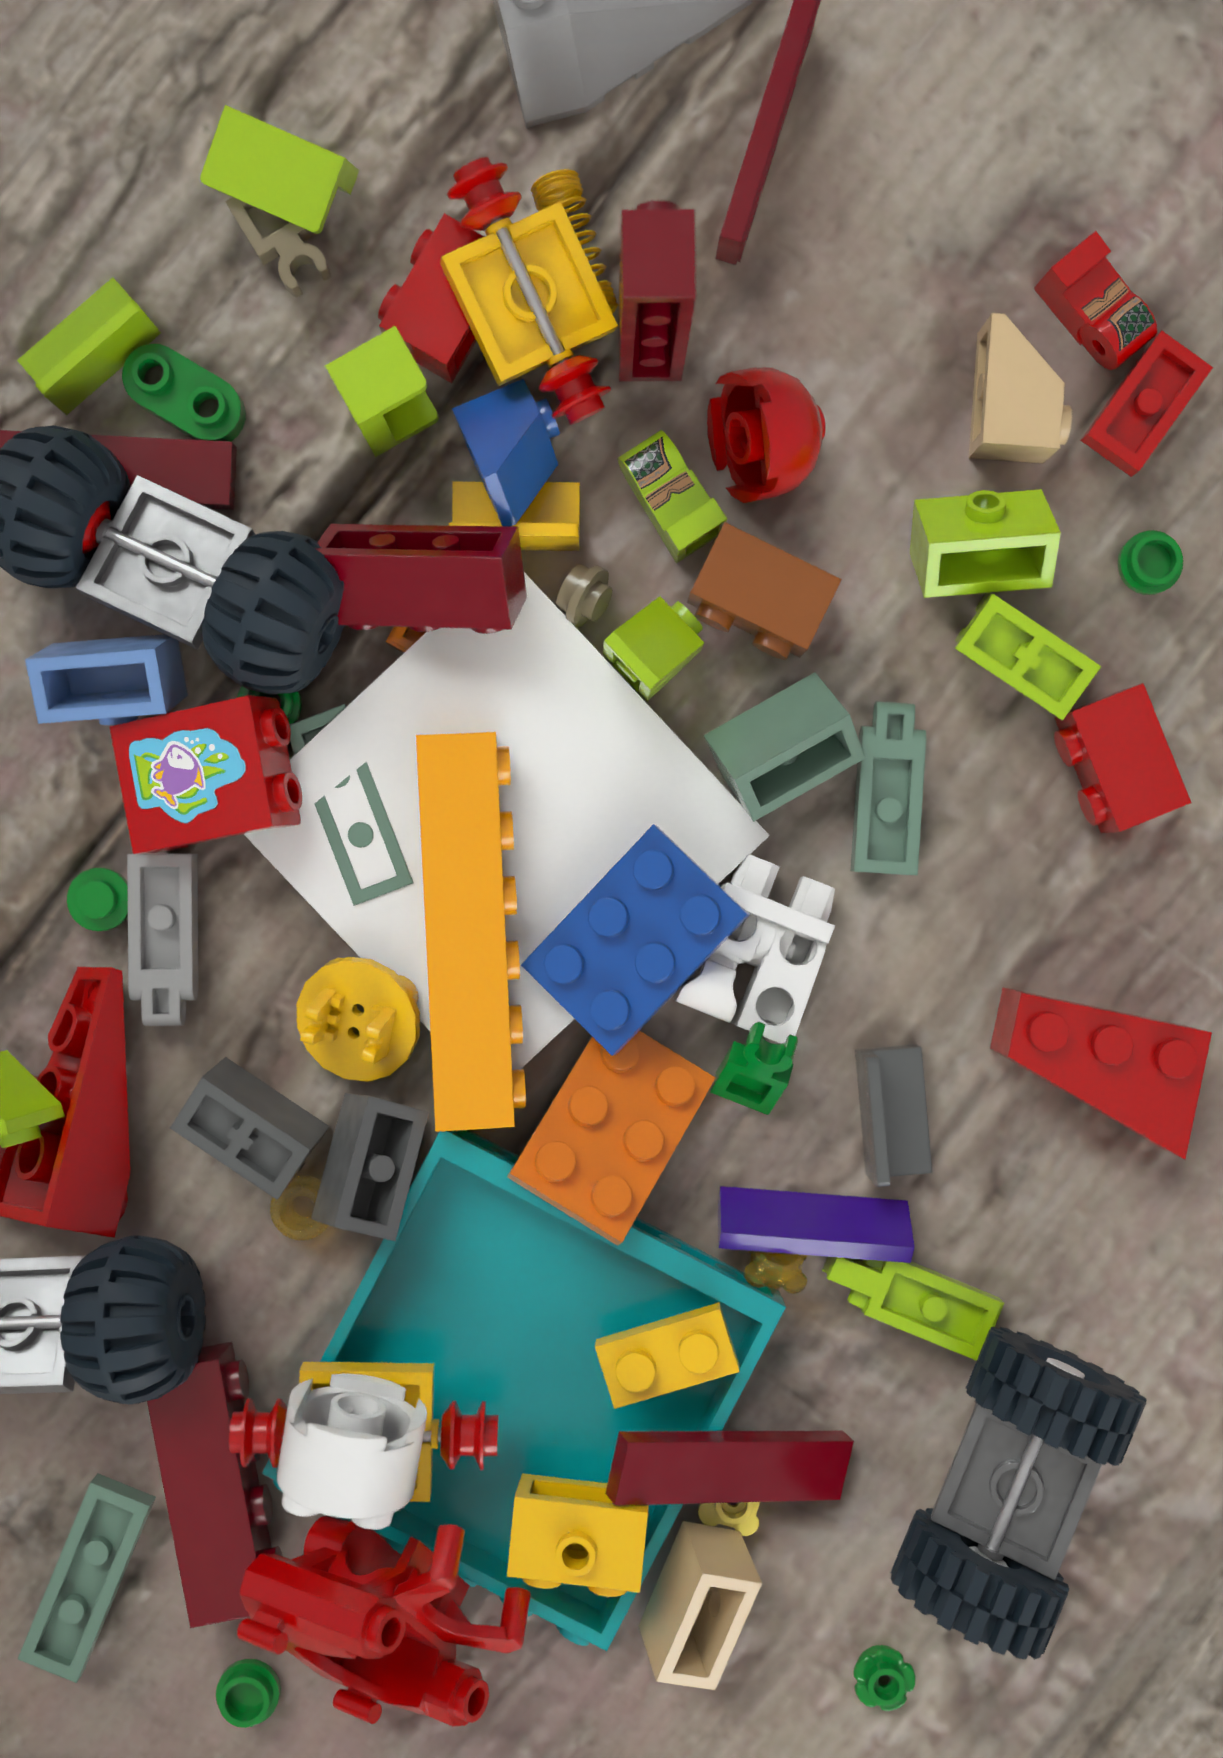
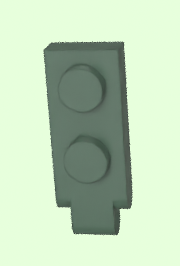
M876 701L873 709L872 726H861L859 741L865 759L857 763L851 872L918 876L926 730L914 729L915 704Z

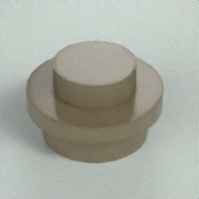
M578 564L565 578L557 596L556 607L566 613V619L574 626L580 627L589 619L597 621L605 612L613 592L612 587L608 586V571L598 565L588 568L583 564Z

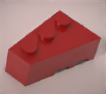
M1002 988L990 1049L1065 1091L1158 1147L1186 1160L1212 1032L1177 1023Z

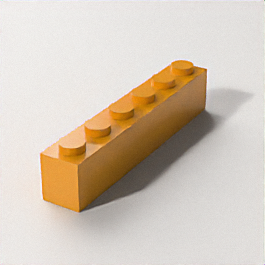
M496 732L416 735L435 1132L515 1127L514 1108H526L524 1069H512L511 1044H523L521 1005H509L508 980L520 979L518 940L506 941L505 915H517L515 876H503L502 850H514L512 811H500L499 785H511L509 746H497Z

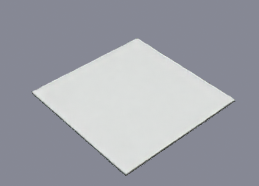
M525 572L527 599L511 630L503 629L495 633L482 634L474 632L470 628H439L426 632L290 759L291 770L298 778L302 789L303 799L299 809L300 825L270 828L244 834L360 958L373 959L394 970L397 975L405 976L413 982L418 991L417 1006L420 1011V1021L430 1031L416 735L496 732L497 746H509L511 785H499L500 811H512L514 850H502L503 876H515L517 915H505L506 941L518 940L520 979L508 980L509 1005H521L523 1044H511L512 1069H522L574 1020L521 964L653 824L657 825L718 884L747 855H750L770 836L757 821H752L743 806L584 635L566 619V616ZM367 762L412 877L413 884L353 906L314 804L324 796L326 797L361 889L397 876L356 771ZM350 776V780L345 786L341 788H335L337 785H339L342 781H344L347 777ZM357 822H364L373 830L372 842L363 848L355 847L348 839L349 828Z

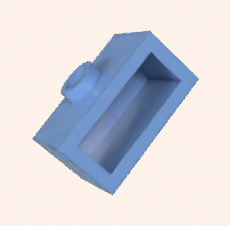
M165 634L52 643L25 659L38 724L98 719L101 725L123 724L138 719V716L166 714L188 696L179 641Z

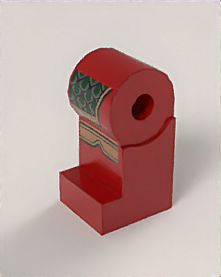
M1095 231L1053 265L1033 289L1078 344H1082L1098 364L1106 369L1115 370L1156 336L1157 323L1147 304L1129 289L1106 257L1111 250L1098 232Z

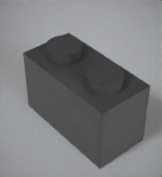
M345 1093L311 1219L335 1228L396 1241L429 1112L371 1096Z

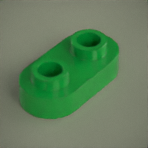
M161 344L140 346L127 357L122 370L123 385L128 395L141 408L194 440L231 442L241 433L246 420L245 406L241 397L228 382L173 349ZM156 366L163 368V376L158 383L152 385L145 384V374L150 368ZM205 400H218L219 407L213 416L201 417L199 415V408Z

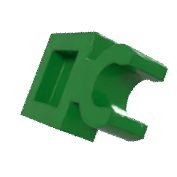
M757 1022L751 1026L745 1045L733 1041L714 1077L716 1078L711 1086L710 1093L769 1115L789 1084L798 1038L790 1034L782 1044L769 1043L762 1037L765 1024Z

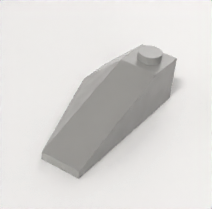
M493 0L495 14L526 128L588 112L605 100L606 93L632 76L638 79L654 68L655 61L682 43H693L752 4L753 0Z

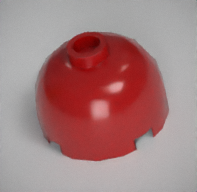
M754 367L721 375L715 383L725 384L721 396L709 399L707 435L716 470H724L728 465L731 478L736 484L725 488L732 497L742 503L772 498L794 490L813 471L819 457L822 440L826 431L825 418L821 408L816 405L814 398L798 378L772 367Z

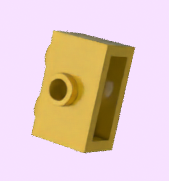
M522 1473L514 1497L507 1577L522 1578L527 1585L542 1589L555 1588L561 1585V1583L588 1586L591 1592L607 1597L621 1596L627 1591L640 1593L649 1505L615 1506L605 1494L607 1483Z

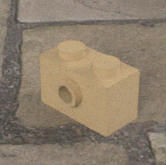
M686 1521L682 1522L639 1623V1629L656 1682L716 1690L762 1585V1581L740 1531Z

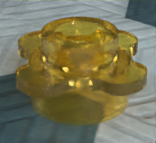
M748 1251L751 1254L750 1264L745 1267L744 1277L750 1285L756 1288L764 1286L783 1288L790 1294H797L805 1289L807 1277L802 1273V1266L808 1255Z

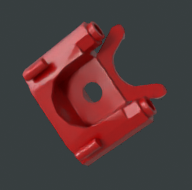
M324 1515L316 1520L308 1531L304 1543V1555L288 1559L277 1554L261 1553L246 1568L239 1595L251 1619L245 1618L240 1622L237 1636L243 1641L277 1655L282 1654L286 1650L320 1676L348 1687L347 1690L342 1688L336 1692L333 1698V1707L367 1723L375 1724L379 1720L382 1713L381 1705L376 1703L379 1700L431 1717L452 1727L467 1726L468 1723L476 1722L483 1715L489 1700V1687L483 1680L479 1668L456 1660V1644L506 1654L521 1649L524 1644L531 1593L527 1589L520 1587L507 1588L505 1590L500 1626L472 1624L460 1608L470 1587L458 1575L465 1535L464 1529L456 1525H440L438 1527L434 1552L420 1540L410 1537L402 1554H400L373 1529L362 1528L353 1523L352 1520L347 1521L338 1517Z

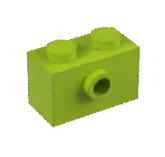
M1042 489L1002 493L982 490L965 496L914 500L910 556L924 598L1051 588L1053 586L1061 532Z

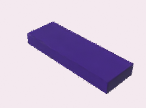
M720 1186L718 1197V1242L720 1249L911 1263L915 1246L908 1200Z

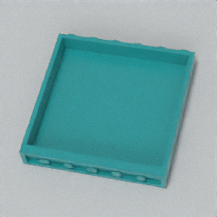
M470 1130L441 1131L438 1133L408 1191L396 1241L383 1239L320 1362L435 1363L433 1419H439V1428H441L442 1414L452 1401H457L461 1413L466 1415H476L482 1401H486V1415L499 1416L497 1456L484 1457V1470L479 1469L474 1456H461L454 1470H450L441 1457V1442H439L438 1449H433L432 1492L430 1502H408L404 1507L393 1512L392 1522L389 1526L373 1530L386 1537L387 1543L395 1551L402 1554L410 1537L420 1540L434 1552L438 1527L440 1525H456L464 1529L465 1535L458 1575L470 1587L479 1585L498 1595L502 1603H504L505 1590L507 1588L520 1587L527 1589L531 1593L528 1617L535 1614L555 1624L560 1634L575 1644L587 1646L589 1643H592L607 1651L637 1592L627 1591L621 1596L607 1597L591 1592L588 1586L561 1583V1585L555 1588L542 1589L527 1585L522 1578L507 1577L514 1497L522 1473L608 1483L619 1431H722L774 1332L786 1305L780 1291L638 1217H636L623 1242L618 1246L507 1178L519 1157L518 1155ZM720 1302L739 1362L740 1372L614 1409L596 1353V1339ZM269 1459L262 1474L273 1479L276 1488L282 1492L277 1482L278 1467L273 1468ZM683 1504L649 1505L641 1585ZM341 1518L347 1521L351 1520V1518Z

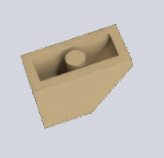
M991 313L977 333L969 458L1043 464L1060 449V445L1066 444L1071 430L1072 409L1070 405H1063L1065 383L1006 314Z

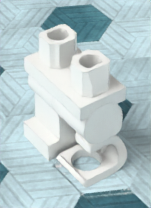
M747 855L734 873L731 883L721 884V887L750 915L703 963L700 968L702 969L701 973L675 993L673 1000L728 1023L731 1022L748 1031L753 1024L757 1022L765 1024L763 1037L782 1044L790 1034L796 1036L825 953L826 945L829 943L835 925L827 923V920L831 913L835 888L804 876L800 877L791 903L787 907L767 899L780 867L753 855ZM738 963H747L755 968L744 996L737 1006L733 991V982L736 976L735 970Z

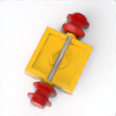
M489 157L473 160L453 174L456 184L450 188L447 196L450 200H464L469 209L460 222L461 226L477 231L486 230L487 236L442 256L440 265L498 386L548 364L551 369L545 373L539 385V391L555 392L560 404L551 415L553 419L566 415L570 425L576 424L605 408L601 397L611 391V387L595 386L590 376V373L599 362L597 358L583 355L573 357L572 351L614 332L618 324L561 201L512 224L510 217L514 214L522 196L520 192H505L500 183V180L508 171L507 164L497 163L492 165Z
M303 1362L299 1371V1384L313 1378L311 1390L330 1387L331 1375L361 1374L389 1380L406 1388L404 1401L411 1404L414 1408H416L418 1399L425 1404L427 1418L414 1493L409 1502H430L432 1492L433 1449H438L439 1442H441V1457L450 1470H454L461 1456H474L480 1470H484L485 1456H497L499 1416L486 1415V1401H482L476 1415L462 1414L457 1401H452L442 1414L441 1428H439V1419H433L435 1363ZM253 1398L246 1400L243 1412H233L229 1430L230 1453H240L243 1468L248 1467L254 1454H268L272 1467H278L288 1409L282 1398L276 1400L271 1412H258Z

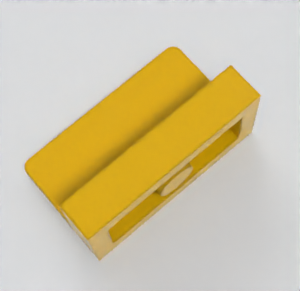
M452 481V522L448 523V526H502L482 482ZM546 482L517 524L512 526L518 527L521 550L580 551V482Z

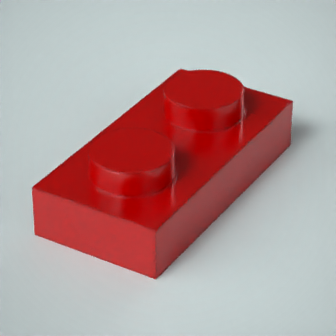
M1161 330L1149 343L1080 441L1130 477L1134 476L1141 470L1213 367Z

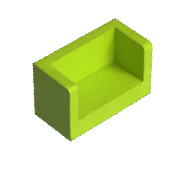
M396 326L325 365L375 457L432 426L439 420L438 413L426 393V379Z

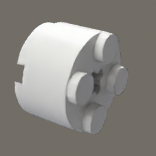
M333 1374L331 1375L330 1387L311 1390L313 1378L301 1382L292 1390L289 1396L277 1471V1482L283 1492L282 1506L286 1511L297 1516H313L320 1513L333 1517L351 1518L353 1523L366 1529H381L389 1526L392 1522L393 1512L404 1507L411 1500L414 1493L427 1418L425 1404L418 1399L416 1408H414L411 1404L404 1401L406 1388L392 1381L368 1375Z

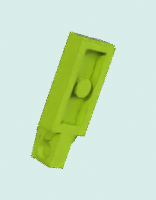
M827 1257L822 1271L827 1274L826 1278L851 1289L847 1300L849 1303L859 1307L864 1315L976 1361L989 1329L995 1327L1004 1306V1302L995 1295L912 1261L911 1263Z

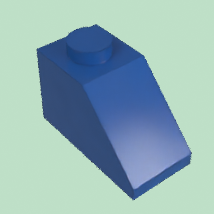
M524 379L452 408L472 461L502 526L517 524L558 466V461L550 439L560 435L556 419H553L551 416L553 412L546 398L535 402Z

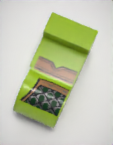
M658 431L617 458L626 481L676 564L717 538L724 522L727 523L728 519L714 497L712 499L709 497L692 469L689 471L678 449L664 431Z

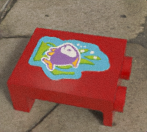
M247 695L109 726L133 854L168 852L188 848L190 844L270 828L300 825L299 809L301 808L303 797L299 780L291 770L287 745L291 737L290 725L286 714L280 708L276 698Z

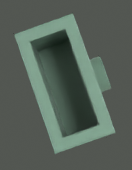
M815 672L703 735L723 779L753 822L865 759L850 714Z

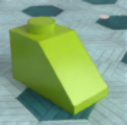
M659 596L604 640L603 657L647 703L702 650L704 642L697 634L703 630V627L682 603L677 601L670 607Z

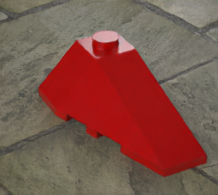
M77 967L48 1034V1045L53 1053L46 1068L38 1077L34 1076L61 1103L64 1117L40 1124L41 1137L5 1148L0 1146V1216L45 1227L115 1238L119 1220L124 1215L127 1207V1186L130 1177L122 970L112 967Z

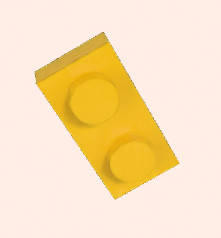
M720 1302L598 1338L595 1342L596 1353L614 1409L740 1372L739 1362Z

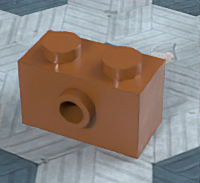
M724 522L691 589L687 603L697 607L694 614L697 619L713 628L729 632L733 625L754 635L755 638L752 645L768 655L781 660H787L791 653L800 658L808 650L842 579Z

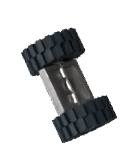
M991 1327L965 1388L967 1389V1394L975 1398L976 1406L934 1508H926V1511L922 1509L916 1510L890 1572L892 1574L890 1577L892 1584L899 1586L898 1592L903 1598L914 1600L915 1604L913 1607L922 1614L933 1615L938 1619V1625L948 1631H951L953 1628L963 1633L964 1639L978 1645L979 1642L988 1644L991 1651L1005 1655L1008 1650L1018 1659H1027L1028 1655L1033 1659L1041 1657V1654L1044 1655L1069 1594V1586L1063 1582L1064 1578L1059 1573L1060 1567L1102 1464L1106 1465V1463H1109L1112 1466H1119V1463L1122 1464L1146 1405V1398L1140 1395V1392L1134 1387L1124 1384V1380L1104 1372L1103 1368L1092 1362L1079 1359L1076 1354L1067 1350L1062 1351L1043 1340H1035L1028 1334L1019 1331L1015 1333L1008 1328L1000 1327L999 1329Z

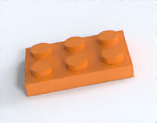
M640 1030L613 1056L592 1036L507 1178L618 1246L625 1239L716 1077Z

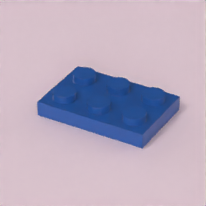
M653 824L527 957L521 966L613 1056L637 1034L750 914L657 825Z

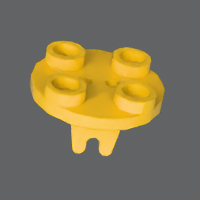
M356 957L332 959L305 982L296 1003L297 1028L301 1036L300 1041L304 1043L306 1050L324 1069L343 1079L369 1082L390 1076L411 1057L420 1037V1011L417 1006L418 991L416 986L410 979L397 975L394 970L373 959ZM357 1004L362 1005L364 1012L358 1010ZM352 1027L358 1029L359 1035L353 1032Z

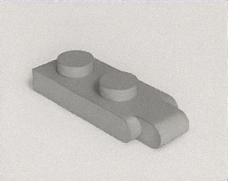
M127 854L129 997L132 1001L141 1000V1016L144 1026H183L186 1020V1000H196L199 990L198 854Z

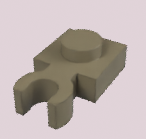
M233 197L225 201L263 266L280 257L278 262L280 278L286 289L294 297L297 298L303 294L294 277L299 266L303 264L315 266L324 281L331 277L330 268L323 253L316 246L303 243L314 236V233Z

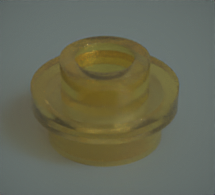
M304 1175L296 1176L278 1200L272 1197L270 1203L272 1221L275 1227L286 1237L294 1240L313 1239L323 1233L329 1226L312 1220V1215L302 1217L293 1208L294 1198L299 1196L309 1198L315 1206L321 1184L319 1179Z

